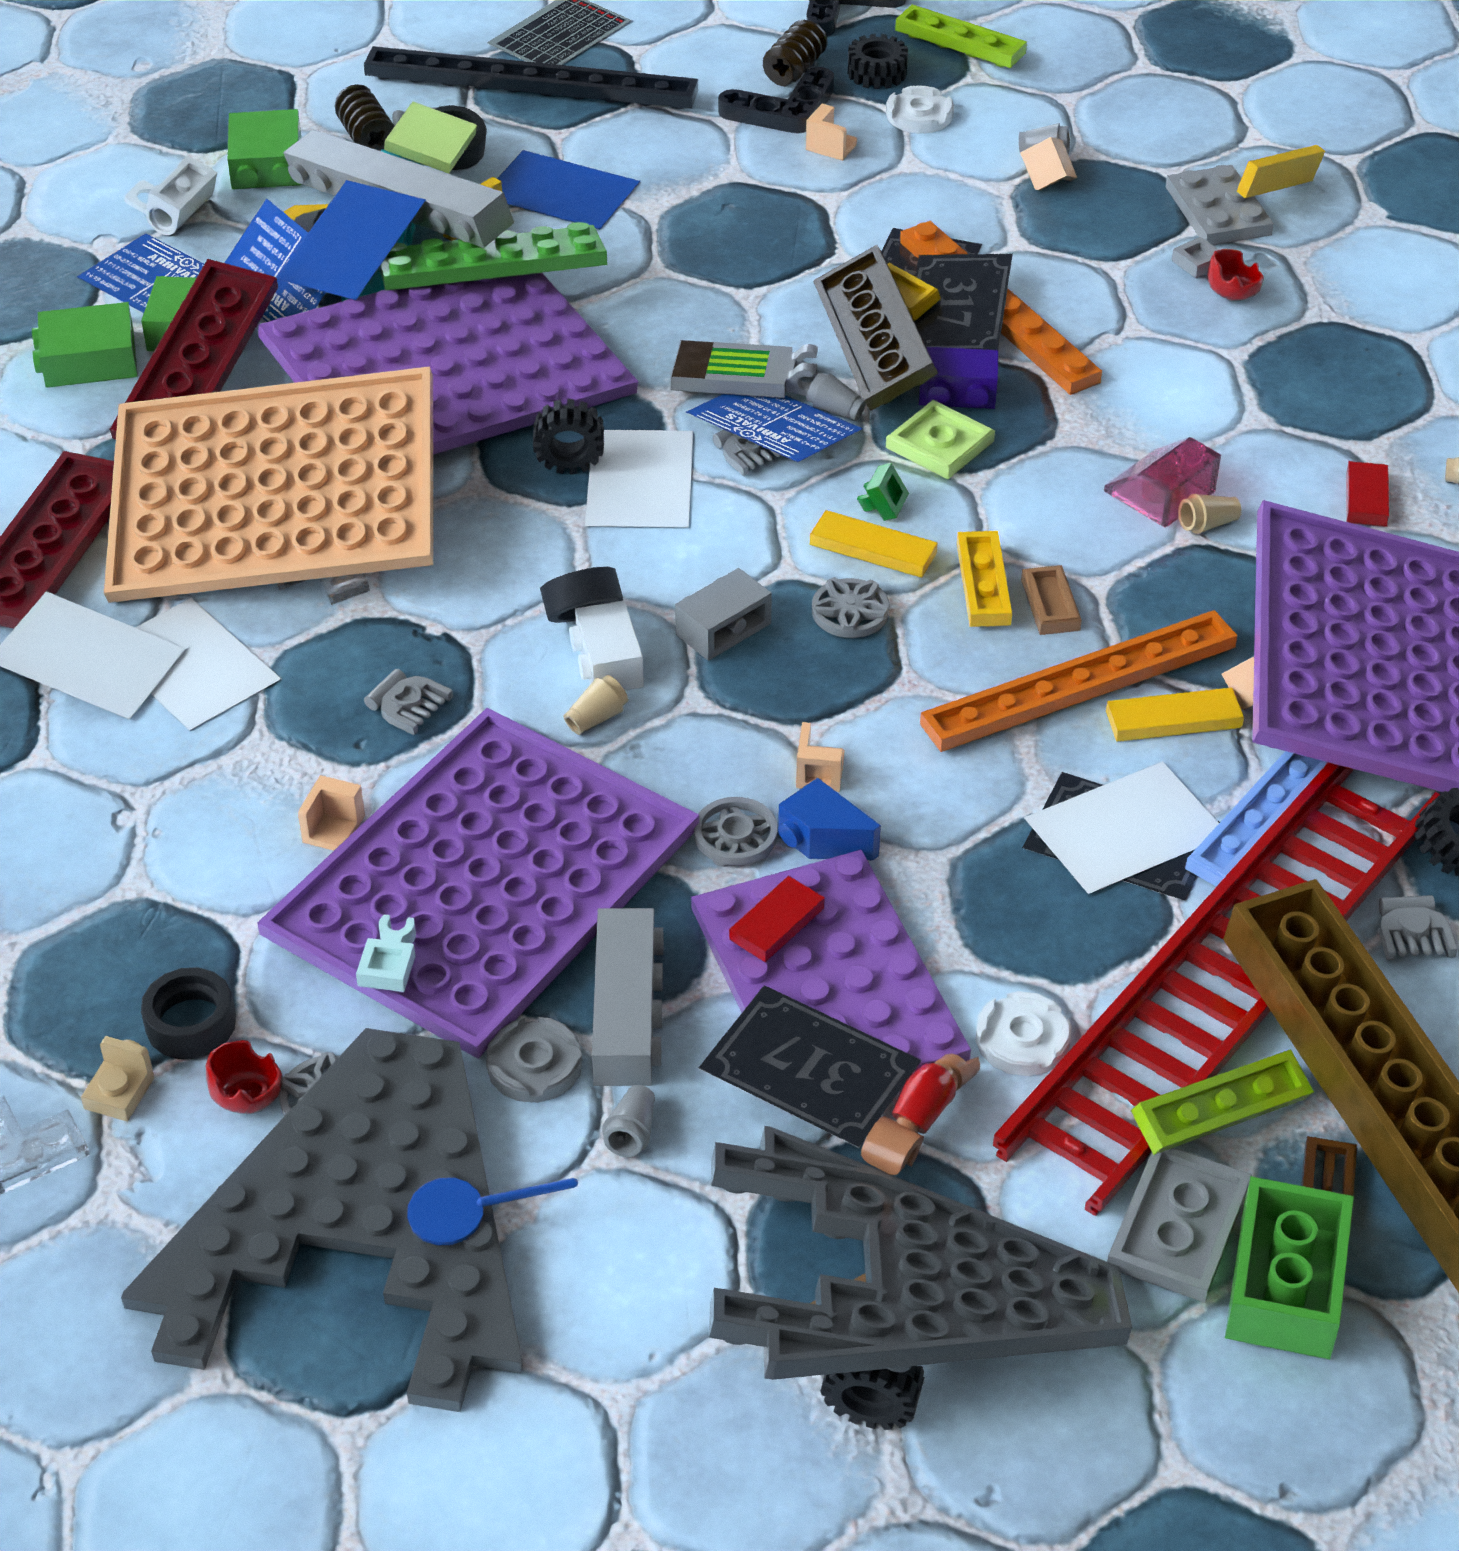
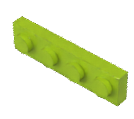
M913 4L896 18L895 31L908 34L911 38L935 43L942 48H950L965 53L969 57H978L993 62L1000 67L1011 68L1026 54L1027 41Z
M1290 1049L1140 1102L1131 1112L1153 1155L1305 1100L1314 1091Z

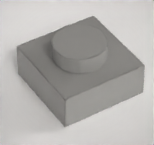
M1198 237L1174 248L1172 261L1193 277L1198 278L1208 273L1211 257L1214 251L1219 249L1202 237Z

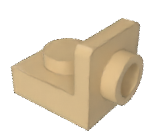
M105 1036L100 1043L104 1061L82 1094V1104L85 1110L128 1122L155 1078L149 1052L146 1047L141 1046L135 1041L119 1040Z

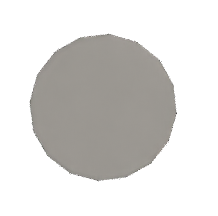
M538 1017V1022L530 1021L526 1023L525 1018L512 1021L504 1026L488 1043L486 1068L491 1083L503 1095L517 1101L538 1103L555 1099L571 1089L580 1076L583 1059L578 1037L568 1026L551 1018Z

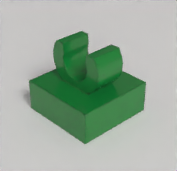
M892 463L877 467L871 480L863 486L867 494L858 496L857 500L865 512L877 509L883 521L898 517L909 492Z

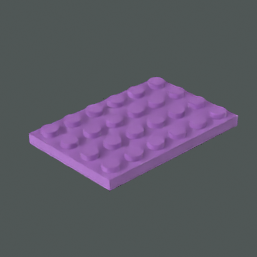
M862 850L691 897L692 911L741 1013L765 985L921 1059L922 1061L915 1071L924 1064L935 1063L945 1054L952 1053L959 1055L965 1061L970 1060L971 1049ZM789 875L825 897L824 909L767 962H764L729 940V929Z

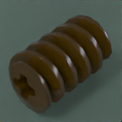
M798 20L794 22L763 57L762 66L767 77L775 84L783 87L799 80L826 50L828 38L825 31L813 21Z
M359 84L347 86L336 97L334 107L337 117L354 143L381 151V149H384L385 139L395 127L375 95L371 93L370 88Z

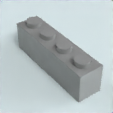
M598 908L592 1038L593 1086H652V1066H661V1037H653V1028H662V1000H653L654 991H663V963H654V955H663L664 933L663 927H654V908Z

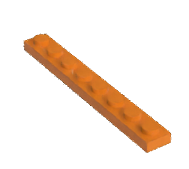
M932 221L919 223L900 232V243L917 258L919 255L968 254ZM1007 289L1001 334L1069 395L1101 383L1102 370L1012 291Z
M1213 610L921 712L920 725L939 751L943 752L1231 650L1236 647L1238 635Z

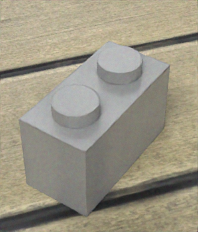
M737 568L675 604L676 635L709 661L771 624L772 593L743 570Z

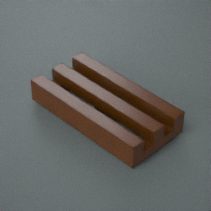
M1307 1136L1301 1186L1313 1188L1316 1150L1324 1151L1321 1190L1332 1192L1335 1153L1344 1155L1341 1194L1353 1196L1357 1144Z

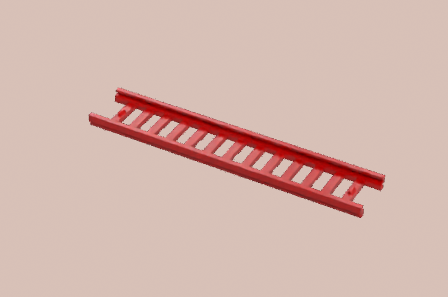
M1328 762L999 1128L993 1138V1146L999 1149L996 1152V1156L1007 1162L1028 1138H1031L1074 1163L1103 1182L1085 1203V1210L1096 1217L1152 1151L1139 1128L1073 1090L1072 1088L1084 1076L1111 1093L1114 1092L1127 1099L1133 1106L1160 1096L1157 1092L1100 1060L1099 1057L1109 1046L1181 1088L1216 1076L1268 1015L1270 1009L1239 964L1200 943L1209 933L1224 939L1230 920L1225 915L1234 904L1261 896L1249 889L1257 879L1278 890L1307 882L1303 878L1272 863L1280 853L1325 873L1328 878L1351 889L1344 900L1325 891L1347 921L1415 841V833L1419 830V828L1415 827V822L1420 817L1419 814L1440 794L1435 792L1413 819L1409 821L1340 786L1353 772V769ZM1325 802H1328L1395 836L1396 839L1387 847L1318 810ZM1305 827L1374 864L1367 873H1364L1295 836ZM1186 960L1213 976L1221 977L1231 983L1233 987L1258 1001L1247 1012L1176 971ZM1160 989H1163L1233 1030L1222 1041L1156 1004L1151 999ZM1136 1017L1162 1033H1168L1177 1038L1183 1045L1208 1059L1197 1071L1125 1030V1028ZM1057 1106L1130 1151L1118 1164L1046 1121L1045 1118Z

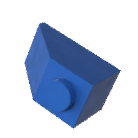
M816 778L779 803L778 835L786 845L792 848L795 847L807 858L829 859L858 850L863 851L867 861H873L879 857L881 825L819 778Z

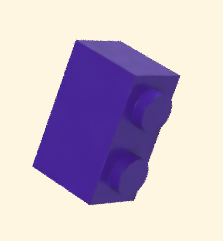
M927 347L939 374L929 378L924 384L920 385L919 405H927L932 400H935L947 407L995 409L999 350Z

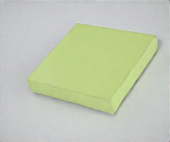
M412 102L385 139L384 150L445 173H450L476 135L477 125Z
M932 400L886 437V448L949 479L994 442L995 430Z

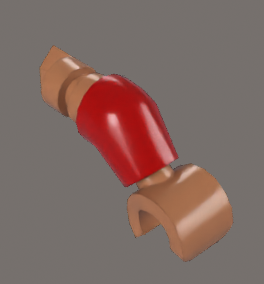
M945 1054L935 1063L924 1064L918 1068L905 1082L893 1109L892 1115L897 1120L893 1121L883 1116L874 1124L862 1146V1158L868 1164L889 1175H897L906 1164L912 1167L924 1140V1136L918 1134V1132L926 1134L943 1110L952 1102L956 1091L977 1075L980 1069L979 1057L965 1061L959 1055Z

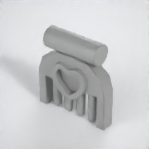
M722 430L713 435L715 446L719 449L723 447L725 460L743 476L749 474V468L754 469L756 467L755 463L751 460H754L759 465L764 464L760 454L768 461L773 459V456L762 446L727 430ZM769 450V451L772 452L776 457H780V456H781L780 454H778V453H776V452H774V451Z
M394 669L364 698V702L369 709L374 711L381 706L382 717L389 724L415 735L418 732V725L423 724V719L414 714L416 713L424 718L431 716L430 712L421 708V706L431 711L438 709L436 704L423 699L422 696L438 704H444L445 700L450 701L453 698L452 689L429 678L420 676L407 678L400 669Z
M1433 895L1380 898L1379 911L1383 917L1380 923L1379 936L1386 960H1394L1396 950L1392 937L1394 938L1398 954L1401 957L1406 955L1404 943L1409 945L1413 956L1419 954L1418 946H1422L1425 955H1430L1432 953L1428 941L1430 935L1437 954L1442 955L1444 953L1441 935L1448 957H1456L1458 949L1450 924L1443 914L1435 911Z

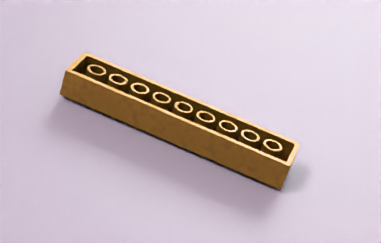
M1317 879L1234 904L1223 939L1459 1293L1458 1079Z

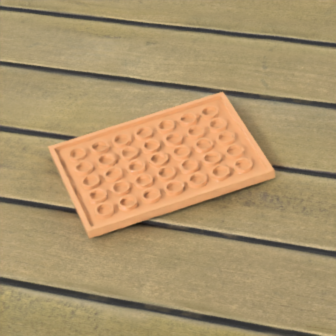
M430 366L119 404L104 595L108 603L433 565V375Z

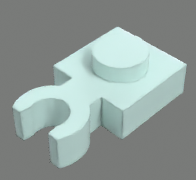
M384 914L379 920L380 939H367L356 972L357 985L360 987L404 992L415 959L414 944H412L416 938L414 918L408 917L404 928L392 930L390 915Z

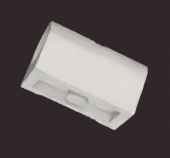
M186 156L159 186H154L145 180H141L125 195L124 201L145 213L148 223L158 233L172 235L212 196L218 172ZM140 193H149L147 204L138 199L137 196Z

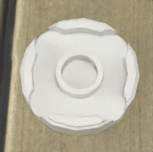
M909 86L903 88L901 94L895 95L894 92L889 96L886 102L887 120L894 127L903 131L917 134L932 133L944 129L951 123L954 116V104L949 96L947 98L942 96V91L937 88Z
M1017 991L1007 993V998L998 1001L994 998L986 1003L978 1015L975 1040L981 1055L993 1067L1008 1074L1033 1076L1052 1070L1068 1053L1071 1041V1023L1061 1013L1062 1008L1053 1000L1038 993Z

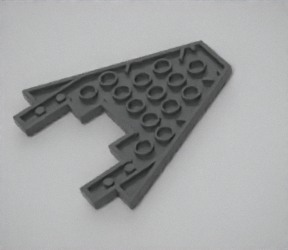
M365 1028L123 1291L121 1300L124 1309L164 1315L151 1350L154 1362L205 1370L235 1281L241 1280L286 1288L299 1245L304 1244L392 1258L393 1262L383 1291L385 1304L430 1311L407 1390L409 1404L460 1412L473 1366L515 1373L522 1372V1356L492 1205L483 1207V1219L478 1229L466 1240L453 1245L437 1246L423 1241L413 1233L407 1219L408 1204L413 1194L425 1183L438 1178H457L471 1184L478 1190L481 1197L490 1195L460 1042Z
M764 1126L760 1149L715 1142L711 1162V1186L720 1187L736 1194L749 1192L772 1196L782 1202L801 1201L811 1203L812 1232L823 1233L833 1239L852 1238L863 1240L866 1282L820 1274L815 1290L816 1304L714 1287L709 1311V1338L724 1340L733 1345L750 1344L764 1347L765 1379L776 1380L877 1369L906 1372L910 1370L911 1366L1119 1346L1127 1345L1132 1324L1119 1266L770 1126Z

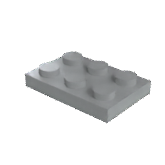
M1218 165L1209 169L1188 170L1179 174L1167 175L1166 189L1197 235L1210 244L1217 245L1272 235L1274 223L1255 196L1244 198L1237 192L1241 176L1233 165Z
M1172 1148L1155 1155L1151 1152L1111 1247L1107 1262L1119 1266L1120 1273L1205 1303L1246 1197L1252 1174L1177 1148Z

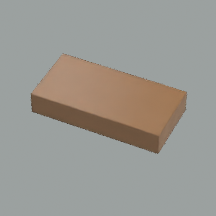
M1062 565L1022 569L1021 582L1039 634L1080 631L1082 620Z

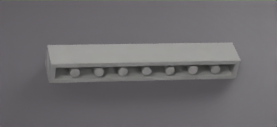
M314 129L283 152L289 165L288 172L292 179L299 184L336 195L345 181L348 180L426 199L411 221L413 224L483 248L514 224L504 192Z

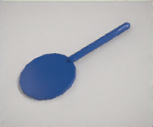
M438 1178L425 1183L413 1194L408 1204L407 1219L413 1233L423 1241L437 1246L453 1245L466 1240L478 1229L483 1219V1207L575 1188L578 1186V1180L570 1178L481 1197L478 1190L466 1181L457 1178Z

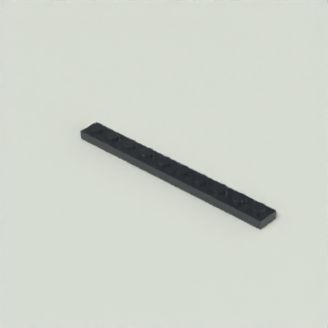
M372 46L364 62L365 76H374L379 79L394 78L409 80L414 83L433 82L441 83L445 86L463 85L473 86L477 89H503L512 93L522 91L539 93L543 96L562 95L571 96L575 99H601L611 103L619 101L631 102L642 106H670L674 109H692L698 93L697 78Z

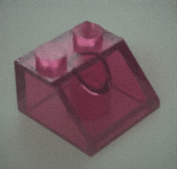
M1188 437L1155 449L1104 486V492L1166 528L1179 519L1178 508L1183 499H1187L1191 494L1211 495L1216 491L1221 454L1201 442Z

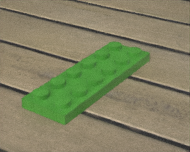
M575 222L569 224L567 228L560 229L540 226L533 228L531 232L524 233L505 230L485 248L460 239L443 242L441 239L433 238L424 240L421 244L408 246L404 243H396L379 266V271L386 291L608 264L607 251L594 225Z

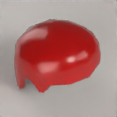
M1221 249L1214 251L1211 257L1207 279L1210 288L1221 297L1233 301H1241L1254 297L1260 292L1264 275L1259 271L1258 263H1254L1252 266H1247L1244 263L1241 251Z
M246 1040L223 1043L210 1052L205 1065L206 1081L210 1097L220 1107L239 1114H252L264 1110L279 1096L283 1075L271 1053H268L265 1057L258 1055L253 1050L251 1043Z

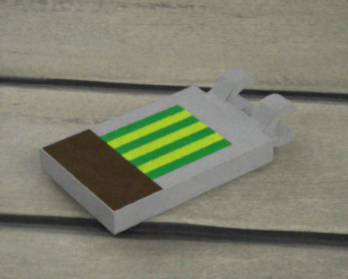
M680 340L671 374V390L785 398L786 392H793L807 396L812 382H803L800 378L816 376L817 364L806 363L803 359L817 358L818 347L807 344L803 345L796 352H792L793 347Z

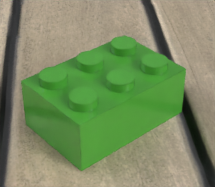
M1250 1176L1242 1211L1225 1339L1330 1360L1340 1326L1354 1196Z

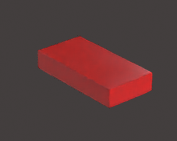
M1348 461L1346 471V522L1387 526L1389 519L1388 465Z
M788 875L729 929V940L760 960L767 962L824 909L825 897Z

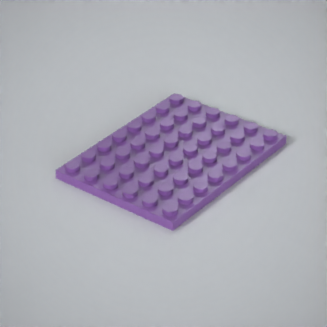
M543 273L386 291L381 290L358 297L356 300L348 299L336 304L258 324V337L294 383L430 366L433 375V455L533 425L538 412L543 414L544 406L548 404L554 409V401L560 399L562 406L567 405V399H574V406H579L580 402L583 401L587 403V408L637 393L638 380Z
M1262 500L1257 511L1252 742L1440 792H1448L1451 788L1459 789V552Z
M486 708L257 922L259 935L444 1040L460 1042L461 1050L479 1059L487 1050L488 1043L495 1037L498 1031L512 1021H515L597 935L598 908H623L694 833V828L699 823V814ZM384 914L390 915L392 930L404 928L408 917L414 918L416 938L412 944H414L415 959L404 992L360 987L357 985L356 972L367 939H380L379 920Z

